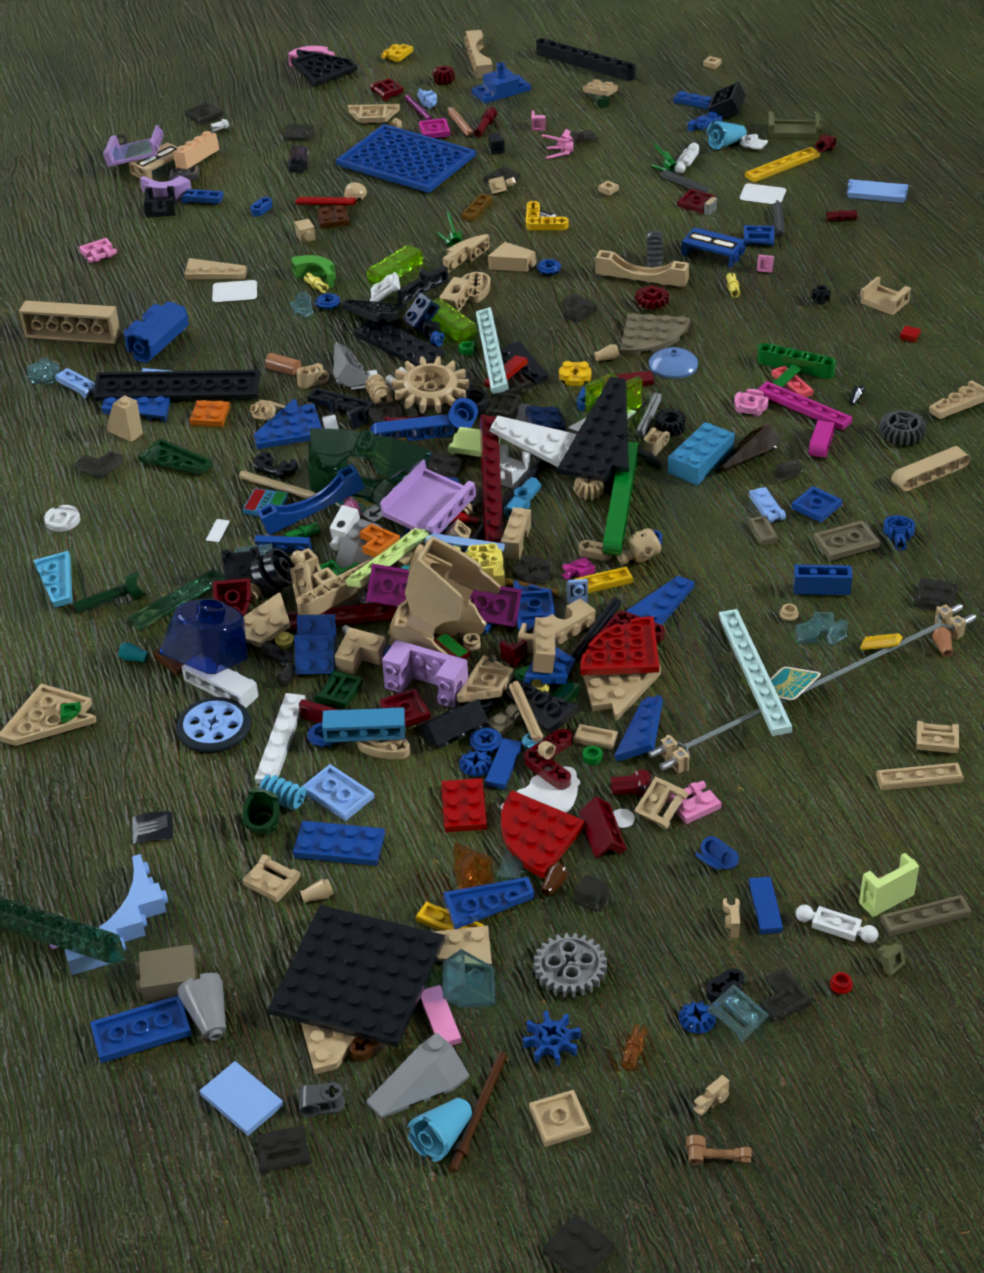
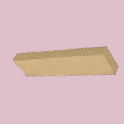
M958 762L876 771V777L881 790L961 783L964 778Z

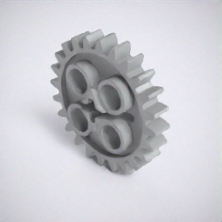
M565 933V938H561L557 934L555 941L548 938V944L541 943V949H537V956H534V972L536 979H540V986L546 985V991L554 989V995L563 992L564 998L568 993H571L572 997L575 998L576 992L584 996V990L592 993L593 986L599 987L600 981H604V974H607L605 951H600V944L594 945V939L586 941V935L577 938V933L573 937H569V934Z

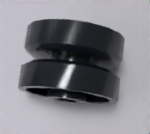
M272 548L251 562L250 569L253 579L264 593L275 595L283 588L293 584L290 568L295 566L283 550Z

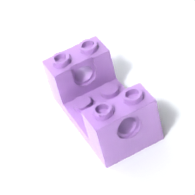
M399 640L393 643L382 659L386 689L402 693L412 678L438 686V704L451 708L458 706L460 702H457V694L468 679L467 660Z

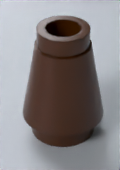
M558 863L550 866L541 887V892L546 896H552L567 880L568 870Z

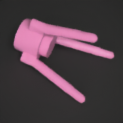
M542 135V137L564 142L561 143V146L547 147V149H561L562 153L548 156L546 159L573 153V141H570V139Z

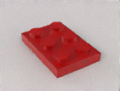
M482 778L441 781L445 833L487 830Z

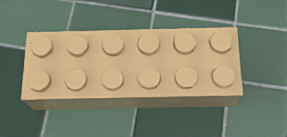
M25 301L19 310L25 338L115 344L121 334L116 306Z

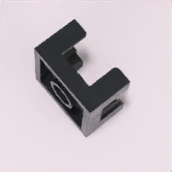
M167 186V197H154L152 187L145 188L146 199H144L146 218L175 216L176 196L174 186Z
M250 547V551L232 553L231 550H222L224 580L250 578L251 583L257 585L251 574L250 566L251 562L260 556L259 547Z

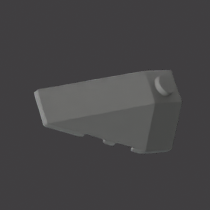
M336 341L334 344L333 367L335 381L342 386L345 384L348 387L365 384L371 374L368 371L364 372V366L357 361L353 353Z
M435 1033L418 1046L372 1094L366 1103L381 1118H385L408 1109L409 1105L423 1100V1102L431 1100V1096L453 1091L470 1078L469 1073L453 1046L441 1035Z

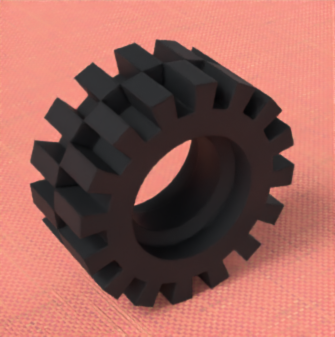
M666 408V411L662 409L661 412H657L655 415L656 430L661 432L667 431L670 433V437L671 435L677 437V434L680 436L684 433L686 416L683 412L680 413V410L675 411L674 408L672 410Z

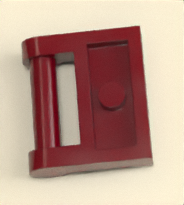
M391 78L370 85V90L379 94L384 101L389 100L392 96L404 93V88Z

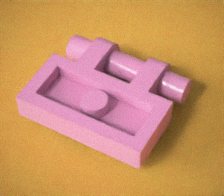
M107 238L79 247L80 253L87 258L89 263H97L101 259H108L117 254V250L113 249L112 243Z
M704 781L693 782L684 789L689 795L694 796L688 800H682L676 810L677 815L685 824L721 809V802L711 790L701 791L706 788ZM675 794L670 795L669 799L667 800L669 804H671L672 800L676 796Z

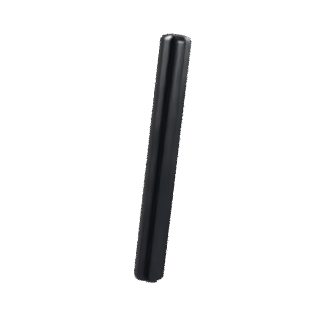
M613 597L573 649L571 656L576 658L577 661L582 658V655L588 649V644L597 636L621 606L622 601L620 598Z

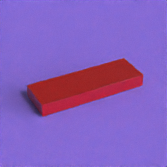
M514 356L504 364L507 380L528 363L526 357ZM488 377L483 383L485 387L491 388Z

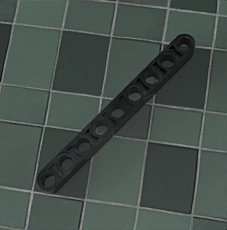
M545 38L536 40L537 55L627 81L636 79V65L633 63Z

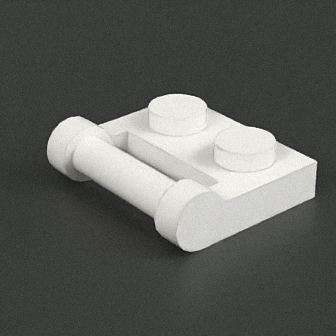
M394 272L391 275H387L380 283L374 284L371 288L370 301L379 302L392 292L400 290L399 276Z

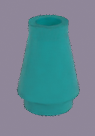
M129 642L122 643L118 652V657L124 661L144 663L149 655V652Z

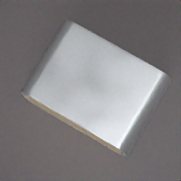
M711 197L705 202L704 214L710 215L717 209L716 197Z

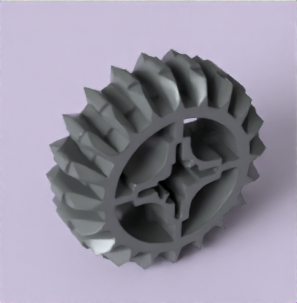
M657 230L649 231L647 233V267H661L663 233Z
M897 409L896 412L891 411L882 416L879 432L883 440L893 443L894 446L906 445L908 447L910 444L914 446L915 443H920L926 433V423L922 416H918V413Z

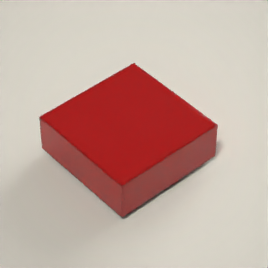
M905 325L900 333V338L916 342L921 329Z

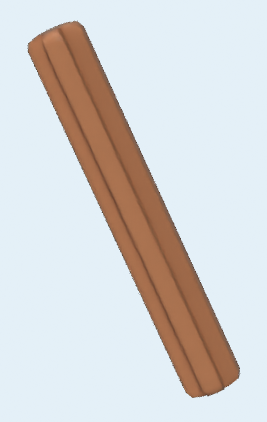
M454 107L448 108V114L466 136H472L473 130Z

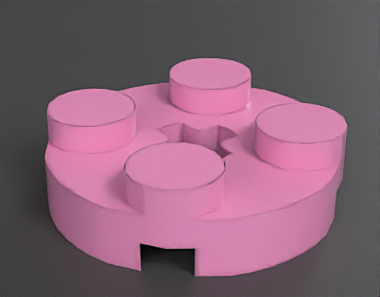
M746 389L744 393L740 391L735 395L734 400L736 412L760 416L768 407V397L764 396V392L756 389Z

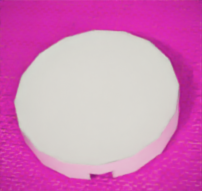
M60 505L56 509L51 508L44 516L46 527L55 532L71 530L81 520L77 508L71 505Z

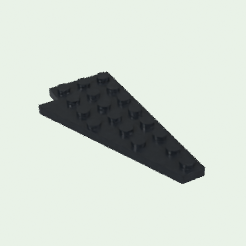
M609 377L557 468L558 474L607 482L613 470L629 472L626 379Z

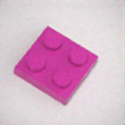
M446 118L419 121V128L424 136L431 138L451 136Z

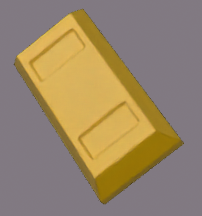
M899 633L867 636L864 638L860 650L897 647L903 637Z

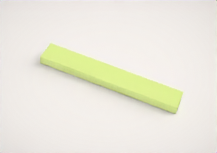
M418 528L411 530L346 579L347 586L362 588L370 580L372 563L391 566L423 542L425 537L430 535L429 530Z

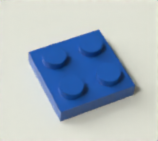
M814 486L792 502V509L820 523L842 506V499Z

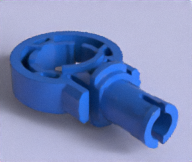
M899 515L887 517L884 520L883 532L889 536V539L892 540V537H894L893 542L897 551H899V547H901V551L907 548L906 537L907 541H910L915 532V522L908 517Z

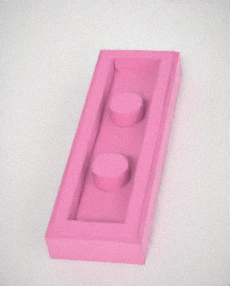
M438 985L424 989L420 1001L433 1034L438 1033L450 1045L462 1043L460 1033L441 986Z

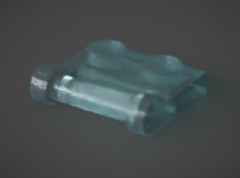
M734 984L714 1001L707 1010L709 1014L715 1015L738 1035L737 1038L742 1042H745L769 1016L766 1011ZM722 1006L725 1007V1008H726L730 1013H732L738 1020H740L746 1027L743 1028V1027H742L738 1022H736L730 1015H728L723 1009H721V1007H722Z

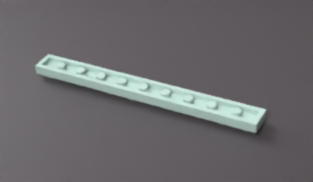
M491 307L476 311L490 386L492 393L495 394L502 393L508 390L509 387Z
M738 609L719 612V620L771 735L792 733V725Z

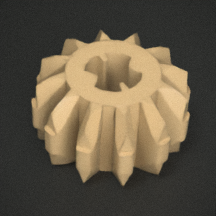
M579 477L575 479L574 483L575 495L579 496V499H585V501H593L594 498L599 499L604 492V482Z

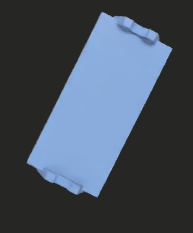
M849 179L847 195L848 198L904 203L907 197L908 184Z

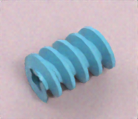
M266 775L259 789H265L278 795L279 804L290 810L299 808L306 796L305 787L299 788L298 784H293L291 781L286 782L284 778L279 779L277 775L272 777Z

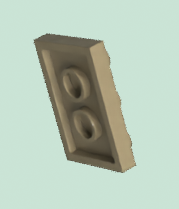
M863 520L813 535V540L830 561L880 547V541Z

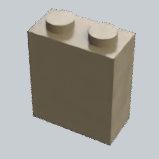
M193 944L139 952V961L135 962L136 973L140 975V979L136 980L137 992L142 993L144 1002L177 996L178 987L184 981L191 977L193 981L197 980L196 956Z

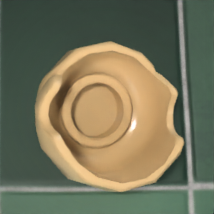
M353 182L345 188L344 197L356 198V200L361 198L363 200L367 196V189L361 183Z

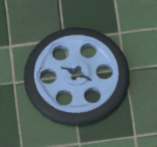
M224 697L206 698L193 703L181 713L177 720L176 733L180 741L194 751L203 753L220 752L234 747L246 737L251 727V716L243 705L233 699ZM206 710H213L212 713H204ZM225 712H233L228 716L223 715ZM192 721H199L198 724H190ZM230 725H237L234 729L228 728ZM197 734H204V736L200 738L194 737ZM216 736H223L220 740L214 739Z

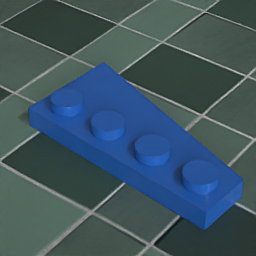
M162 396L156 398H132L137 401L140 416H146L148 420L160 418V421L166 422L170 398ZM109 397L104 399L101 407L102 413L110 414L113 403L120 398Z
M677 576L632 606L627 612L640 617L653 616L654 622L663 625L693 590L695 582Z
M660 695L647 697L641 701L614 755L618 762L654 750L663 703Z
M528 877L444 892V901L454 929L461 928L534 898V891Z

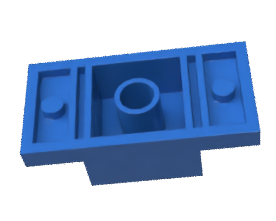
M499 62L496 64L497 71L483 74V85L480 84L473 87L472 93L485 104L530 91L531 85L521 76L514 75L505 68V63Z

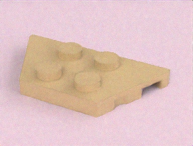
M400 104L348 105L349 113L358 123L363 124L387 122L400 110Z
M276 594L222 631L225 638H229V636L236 637L239 642L251 643L254 646L262 647L281 632L286 631L290 628V622L281 594Z
M483 655L457 694V702L501 697L514 677V669L504 666L498 661L492 663L489 661L488 656Z

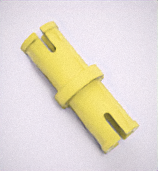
M311 273L306 274L308 277L304 276V281L309 283L312 288L318 289L322 293L327 292L324 288L326 290L329 289L328 284L322 282L319 277H315Z
M728 273L726 276L727 288L730 290L731 297L734 298L735 294L737 298L740 296L739 282L734 273L732 275Z

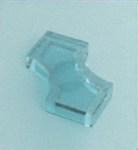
M814 612L813 617L808 622L797 624V643H816L817 637L821 633L834 630L833 612Z

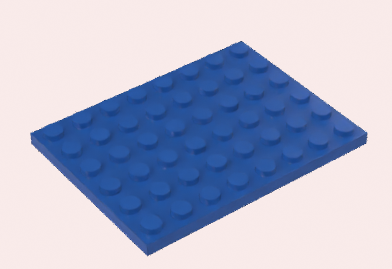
M383 124L337 158L336 165L430 193L474 158L476 150Z

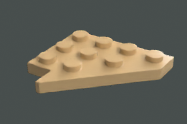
M659 663V673L582 675L592 711L612 709L614 719L619 720L660 676L661 666Z
M40 684L1 730L0 741L18 746L94 724L96 722L95 715L86 713L92 705V700L82 695ZM81 702L82 708L80 713L74 719L61 723L60 705Z

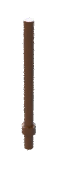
M498 1052L474 1107L472 1116L460 1141L456 1143L453 1149L454 1155L448 1167V1170L452 1173H457L462 1159L466 1158L469 1152V1143L507 1058L504 1052Z

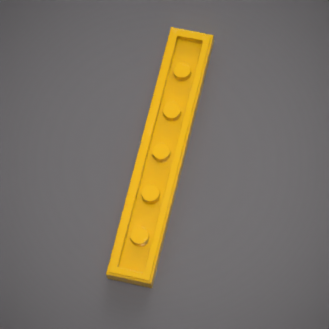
M808 147L745 172V177L752 182H757L820 157V152L813 147Z

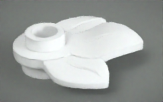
M757 134L743 136L740 140V145L752 149H763L768 143V140L758 139Z

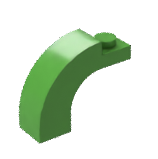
M302 255L291 258L292 272L296 278L307 276V273H311L313 276L324 279L329 288L335 287V265L329 259L316 255Z

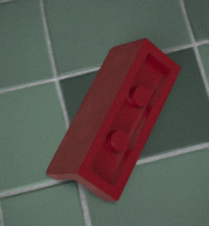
M595 796L579 811L581 819L585 820L584 829L594 857H601L609 849L622 854L627 848L610 803Z

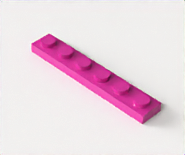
M768 381L758 388V390L764 392V396L768 397V399L805 414L808 417L835 423V428L842 431L852 423L851 416Z

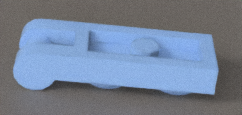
M68 368L55 375L57 382L80 393L83 398L88 397L91 392L94 393L95 382Z
M766 487L749 491L750 499L761 515L767 517L769 523H773L774 520L782 521L786 519L785 511L781 510Z

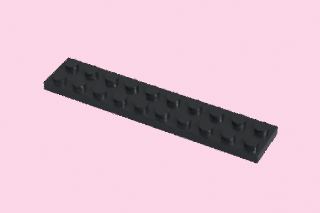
M260 370L97 372L93 398L94 401H103L109 397L121 398L125 395L130 398H156L162 396L170 398V400L258 399Z

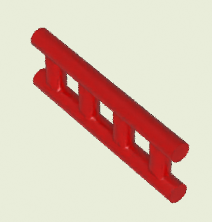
M299 197L296 199V205H354L356 203V198Z

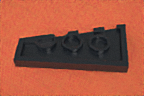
M520 340L500 349L503 364L507 363L514 356L527 358L528 363L517 374L536 386L548 380L546 371Z
M519 679L515 680L521 685L538 725L550 735L581 711L579 705L575 703L570 704L566 699L556 698L545 690L542 692L531 684L523 683L524 681ZM508 686L504 691V695L516 704Z

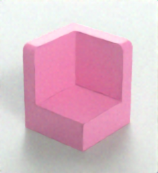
M532 111V131H545V115H535V111Z

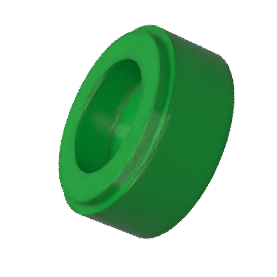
M588 746L582 751V760L588 765H597L603 759V752L597 746Z

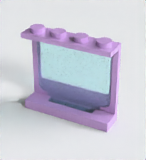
M156 125L151 138L124 145H119L116 135L111 136L103 153L107 166L110 167L156 156L164 137L162 129L159 128V125Z

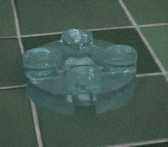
M42 358L39 362L27 366L28 379L34 384H39V382L43 381L45 384L54 382L56 380L55 375L60 372L59 365L56 362L49 361L48 358Z

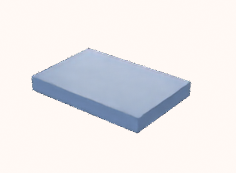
M331 764L301 786L306 788V795L344 821L348 820L374 799L372 791Z
M236 1061L199 1090L200 1095L247 1136L284 1106L283 1101Z

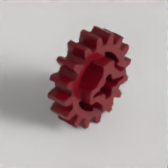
M652 285L649 287L644 286V289L639 288V291H636L635 302H637V305H641V308L646 307L647 310L649 308L653 310L656 308L661 309V306L665 307L669 303L668 290H664V287L658 288L657 285L655 287Z

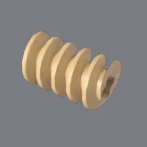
M379 374L370 376L366 380L365 388L374 404L381 409L389 407L393 403V394L384 378Z

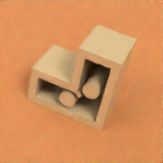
M349 627L334 656L337 671L355 675L362 661L380 665L386 648L385 637Z

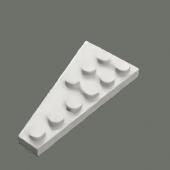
M501 416L496 417L489 432L556 467L559 466L577 435Z

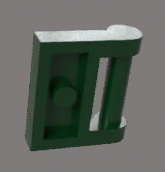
M332 671L328 682L321 692L316 694L314 700L317 704H328L347 709L363 685V678ZM338 683L331 695H329L334 685Z

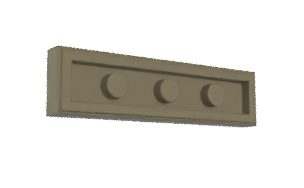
M958 895L880 915V922L890 937L971 916L972 910L964 897Z

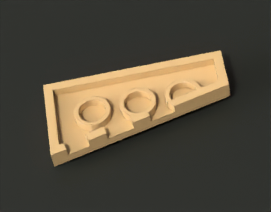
M189 258L184 276L185 280L245 279L247 266Z
M971 380L968 382V386H961L957 393L952 392L948 395L947 399L942 398L931 405L929 413L939 419H943L974 405L984 403V387Z
M488 926L434 931L435 933L445 935V943L438 956V961H442L444 964H451V962L464 963V966L472 967L474 964L484 965V968L492 969Z

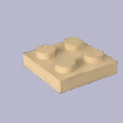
M597 79L583 86V92L606 97L618 90V85H614L613 82L603 83Z

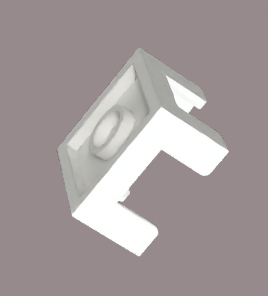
M500 443L501 485L513 489L531 468L530 453L523 451L522 461L508 457V446Z

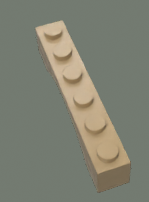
M466 31L464 44H466L473 72L476 73L477 78H483V74L493 72L491 58L479 52L483 48L482 31Z
M599 250L595 258V274L685 287L689 279V263L673 261L661 267H642L627 262L615 252Z

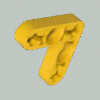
M537 201L527 203L526 228L528 230H566L569 227L568 218L540 217V203Z

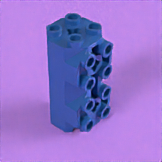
M169 301L163 306L153 304L147 312L143 313L142 321L135 320L125 329L126 350L134 354L133 358L135 360L148 363L189 325L186 309Z

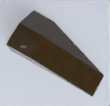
M769 424L754 429L738 443L739 446L734 448L731 454L715 470L718 472L767 451L770 453L777 448L776 444L781 439Z

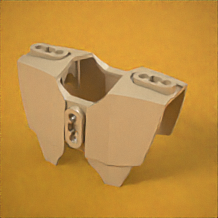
M433 536L427 540L424 546L419 544L408 570L409 575L405 590L406 600L398 606L388 630V635H390L389 645H393L396 640L448 654L433 641V634H444L445 632L450 636H455L457 633L482 634L487 623L479 614L475 604L471 602V594L474 589L498 594L501 585L482 571L480 563L452 545Z

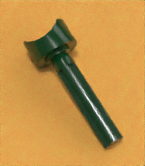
M136 572L125 576V585H120L74 602L77 613L120 598L128 593L129 596H132L133 600L145 596L146 592L137 586L139 573Z

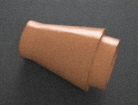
M945 627L935 629L932 633V640L943 657L951 656L953 654L951 632Z

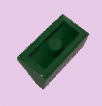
M568 682L561 684L552 696L556 698L561 697L566 699L568 703H571L579 694L581 684Z

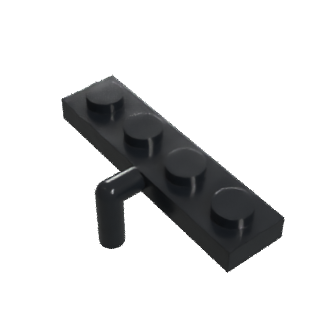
M443 265L432 272L420 269L418 279L397 291L398 303H407L417 298L420 292L424 294L447 282L448 268Z
M316 387L307 396L308 402L329 407L330 414H335L337 410L347 412L362 406L367 416L374 408L373 402Z

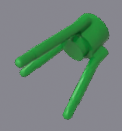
M654 144V147L665 158L663 162L664 168L654 164L651 166L662 171L666 169L674 172V166L677 163L667 151L664 153L657 144Z
M447 211L452 232L449 233L448 239L440 232H437V234L447 245L453 246L462 241L461 230H459V233L455 231L450 212Z

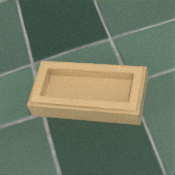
M579 724L574 736V743L613 750L618 738V732Z

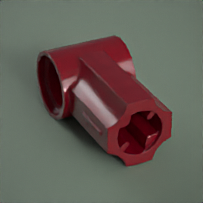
M822 134L819 141L815 144L818 152H824L827 149L833 150L836 145V137Z
M637 770L631 776L610 777L612 795L635 793L636 796L643 797L652 783L650 773L647 770Z

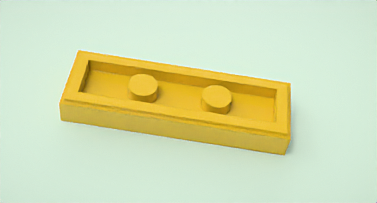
M627 566L574 579H587L588 593L633 583V577Z
M427 901L415 916L417 922L439 931L454 929L448 910ZM476 921L458 929L481 927L484 924Z

